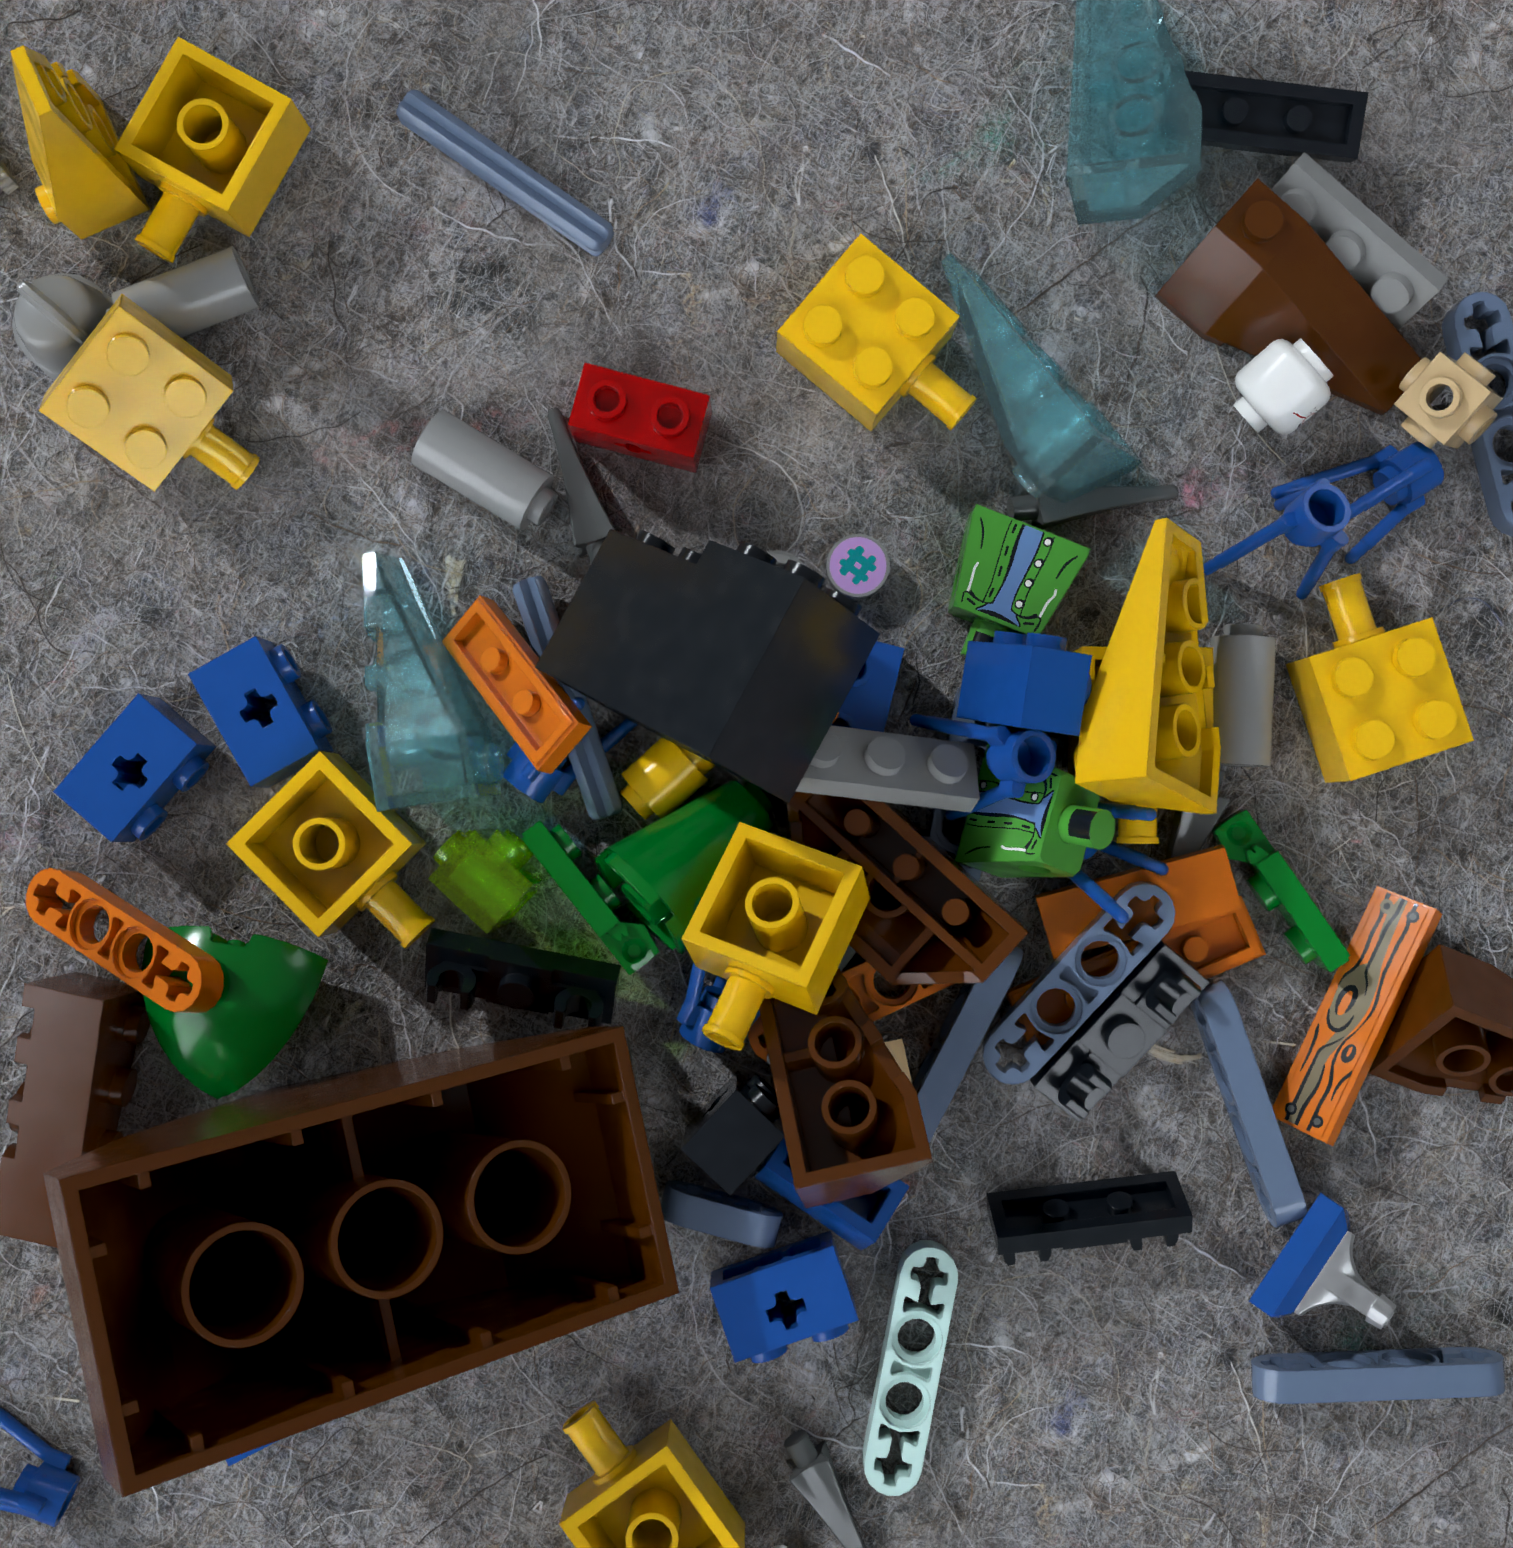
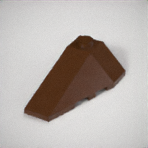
M1439 944L1421 959L1368 1073L1423 1094L1443 1096L1447 1087L1478 1091L1480 1102L1502 1104L1506 1096H1513V978L1489 963Z
M839 968L817 1015L775 998H764L759 1011L794 1187L805 1208L872 1194L933 1162L917 1092L885 1045L883 1037L876 1026L868 1018Z

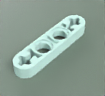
M920 1240L910 1244L899 1260L863 1445V1467L866 1478L877 1492L886 1496H900L909 1492L917 1484L921 1475L958 1284V1270L950 1252L942 1244L933 1240ZM927 1257H934L938 1269L944 1272L943 1278H932L928 1291L930 1305L940 1304L937 1311L930 1306L918 1302L921 1285L918 1275L911 1272L913 1267H923ZM909 1297L916 1302L904 1303V1299ZM912 1319L927 1321L934 1329L931 1343L920 1351L907 1350L898 1341V1333L901 1326ZM900 1382L914 1384L922 1393L919 1406L908 1414L893 1412L886 1404L888 1391ZM884 1424L889 1428H880V1425ZM891 1428L901 1432L899 1448L902 1461L907 1463V1465H896L894 1474H884L882 1463L876 1457L887 1458L892 1441ZM916 1431L915 1435L913 1436L907 1433Z

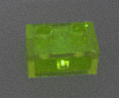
M498 828L496 830L470 829L466 833L458 830L433 856V859L440 866L428 878L486 934L506 926L548 881L529 862L534 856L531 850L519 836L508 828L504 832Z

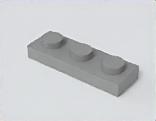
M1305 152L1271 189L1309 223L1397 330L1434 297L1447 282L1448 278Z
M831 725L796 792L971 813L980 800L974 744Z

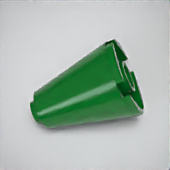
M730 780L605 848L594 859L601 874L613 890L622 882L624 883L621 886V890L629 900L626 906L635 917L665 946L671 950L677 948L679 954H683L687 949L681 938L739 822L770 833L773 823L769 814L774 808L767 796L757 786L749 782L742 786L738 782Z

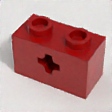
M584 363L568 426L576 442L696 473L712 415L711 398L707 394Z

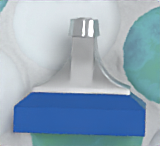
M1322 1193L1319 1194L1249 1300V1302L1272 1318H1280L1294 1313L1303 1316L1313 1308L1326 1304L1351 1306L1366 1316L1364 1321L1379 1329L1388 1324L1396 1308V1305L1383 1293L1380 1297L1375 1294L1359 1275L1353 1259L1355 1235L1350 1232L1349 1212Z

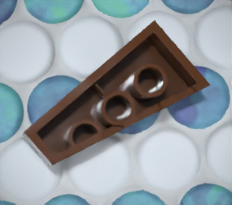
M80 972L24 983L22 1006L34 1008L35 1010L30 1032H23L17 1036L14 1062L26 1064V1077L16 1094L9 1099L6 1123H9L12 1131L18 1132L17 1143L9 1145L3 1153L0 1165V1235L58 1248L43 1173L123 1137L122 1132L117 1131L121 1109L130 1102L137 1083V1070L131 1068L136 1045L143 1042L150 1027L142 993L127 983Z

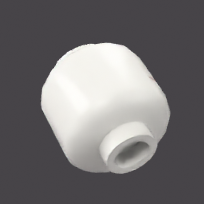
M1301 338L1294 344L1284 339H1277L1237 373L1235 384L1243 397L1233 405L1257 433L1269 425L1275 432L1287 435L1295 431L1328 402L1331 392L1326 382L1334 375Z

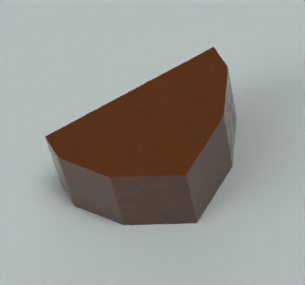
M623 1026L584 1027L458 1048L267 1089L121 1137L43 1173L103 1475L122 1498L679 1293Z

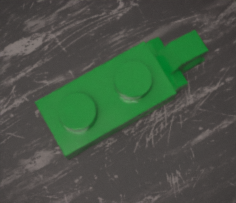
M1247 809L1237 811L1214 826L1211 832L1217 844L1225 847L1228 859L1246 862L1254 873V876L1246 880L1261 905L1268 912L1277 907L1291 927L1283 933V936L1304 965L1314 961L1316 965L1330 973L1348 962V957L1351 955L1282 855L1272 847Z
M539 820L522 833L524 837L521 839L628 975L639 970L659 952L644 924L620 922L612 911L622 903L601 876L597 874L588 881L573 863L582 853L559 824L548 831Z

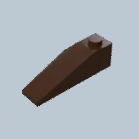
M1258 178L1155 295V298L1199 337L1219 346L1225 343L1253 356H1257L1277 339H1284L1294 344L1301 338L1334 375L1326 382L1331 394L1379 415L1387 413L1404 393L1399 389L1401 381L1421 360L1419 355L1309 223Z

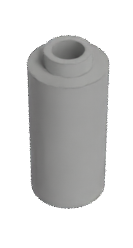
M233 246L117 290L111 294L113 304L121 294H124L181 338L260 308V302L251 278Z
M445 410L436 413L428 422L418 438L412 453V465L519 530H524L531 522L540 526L550 514L558 497V493L551 490L554 481L553 475Z
M1226 624L1224 625L1223 635L1210 637V647H1213L1215 683L1213 688V727H1219L1221 746L1220 766L1271 767L1276 638L1263 636V625Z

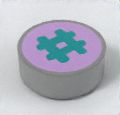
M852 534L843 537L834 544L828 554L825 570L828 582L835 591L850 599L860 600L871 597L882 588L889 574L890 563L888 554L880 542L868 535Z

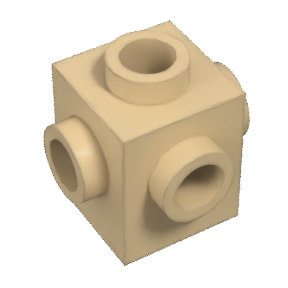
M1439 352L1432 361L1427 357L1421 359L1406 374L1399 385V389L1404 393L1394 405L1408 415L1401 426L1430 449L1437 441L1456 449L1464 441L1469 445L1472 444L1489 428L1497 417V413L1493 409L1501 402L1503 397L1488 386L1496 376L1466 352L1457 361L1442 352ZM1446 386H1449L1453 392L1452 403L1446 409L1436 411L1431 403Z

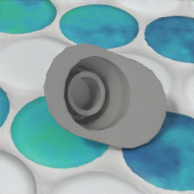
M52 274L37 278L31 283L21 280L16 286L20 294L16 300L12 321L16 344L28 359L54 381L105 316L106 309L111 308L113 305L112 298L92 281L78 274Z

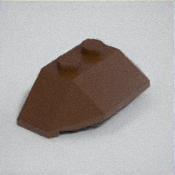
M796 792L790 802L787 803L788 819L791 826V841L863 867L870 900L849 945L892 985L984 983L1029 934L1017 919L979 881L892 803Z

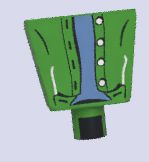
M976 504L969 514L965 525L948 606V613L972 623L960 655L966 658L968 641L993 643L994 631L1026 635L1027 633L1041 634L1086 561L1091 549Z
M987 744L978 776L979 794L998 786L1000 780L995 777L987 765L986 754L990 744ZM1054 767L1051 775L1044 781L1026 784L1022 797L1006 798L967 815L955 861L1001 878L1073 877L1081 869L1086 847L1102 850L1112 842L1115 834V819L1110 811L1097 808L1100 799L1099 795L1075 784L1074 775Z

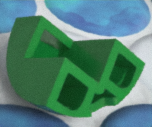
M208 926L167 927L213 956L220 963L224 973V988L216 1005L207 1012L202 1013L172 1012L143 995L147 1015L160 1046L177 1070L204 1093L220 1099L249 1083L280 1052L308 1010L317 992L328 960L301 947L259 934L252 935L250 941L245 943L234 939L226 940L213 933ZM147 938L144 949L142 971L148 967L153 956V946L149 938ZM173 970L169 975L179 977L193 987V984L187 979L188 971Z

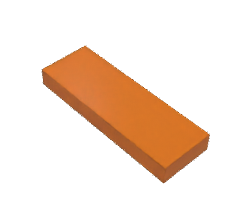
M479 595L442 640V643L536 770L552 774L592 726L556 679L535 668L539 657L497 603L492 599Z
M1223 845L1162 860L1161 862L1167 864L1169 868L1165 875H1159L1147 869L1137 867L1092 879L1112 898L1128 884L1138 881L1151 882L1162 888L1173 900L1175 908V918L1171 928L1242 909L1227 852ZM1076 884L1035 895L1053 959L1058 958L1102 910ZM1154 895L1147 901H1143L1135 896L1128 903V906L1134 913L1129 922L1121 929L1114 918H1112L1104 926V929L1116 934L1122 941L1131 939L1128 934L1138 923L1143 921L1150 926L1157 923L1160 917L1155 913L1154 907L1159 900ZM1105 941L1092 942L1083 951L1109 945L1110 943Z

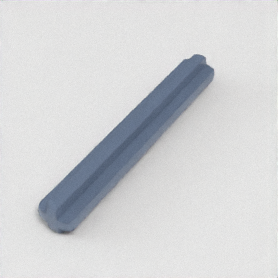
M410 90L399 103L396 114L401 124L592 256H600L606 250L614 236L613 226L610 222L420 91Z
M535 576L514 584L512 591L532 650L540 659L560 620L547 582L542 576ZM556 680L571 700L575 697H582L585 700V706L581 713L592 726L568 754L588 815L593 820H602L614 816L622 811L623 804L586 696Z

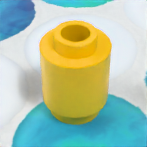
M661 737L621 773L628 785L620 793L645 820L654 812L662 818L678 809L708 781L704 775L715 765Z

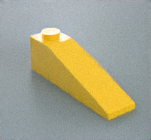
M24 45L11 50V59L31 159L42 185L35 188V193L41 207L51 222L54 224L62 222L82 240L150 210L132 168L114 150L119 138L101 97L77 71L73 69L65 71L63 65L59 62L50 64L45 55Z
M1168 518L1154 521L1090 696L1085 705L1079 741L1073 758L1076 771L1075 784L1112 802L1199 814L1217 813L1221 746L1219 727L1207 728L1203 689L1215 687L1213 666H1205L1198 641V630L1205 628L1208 623L1202 546L1199 540Z

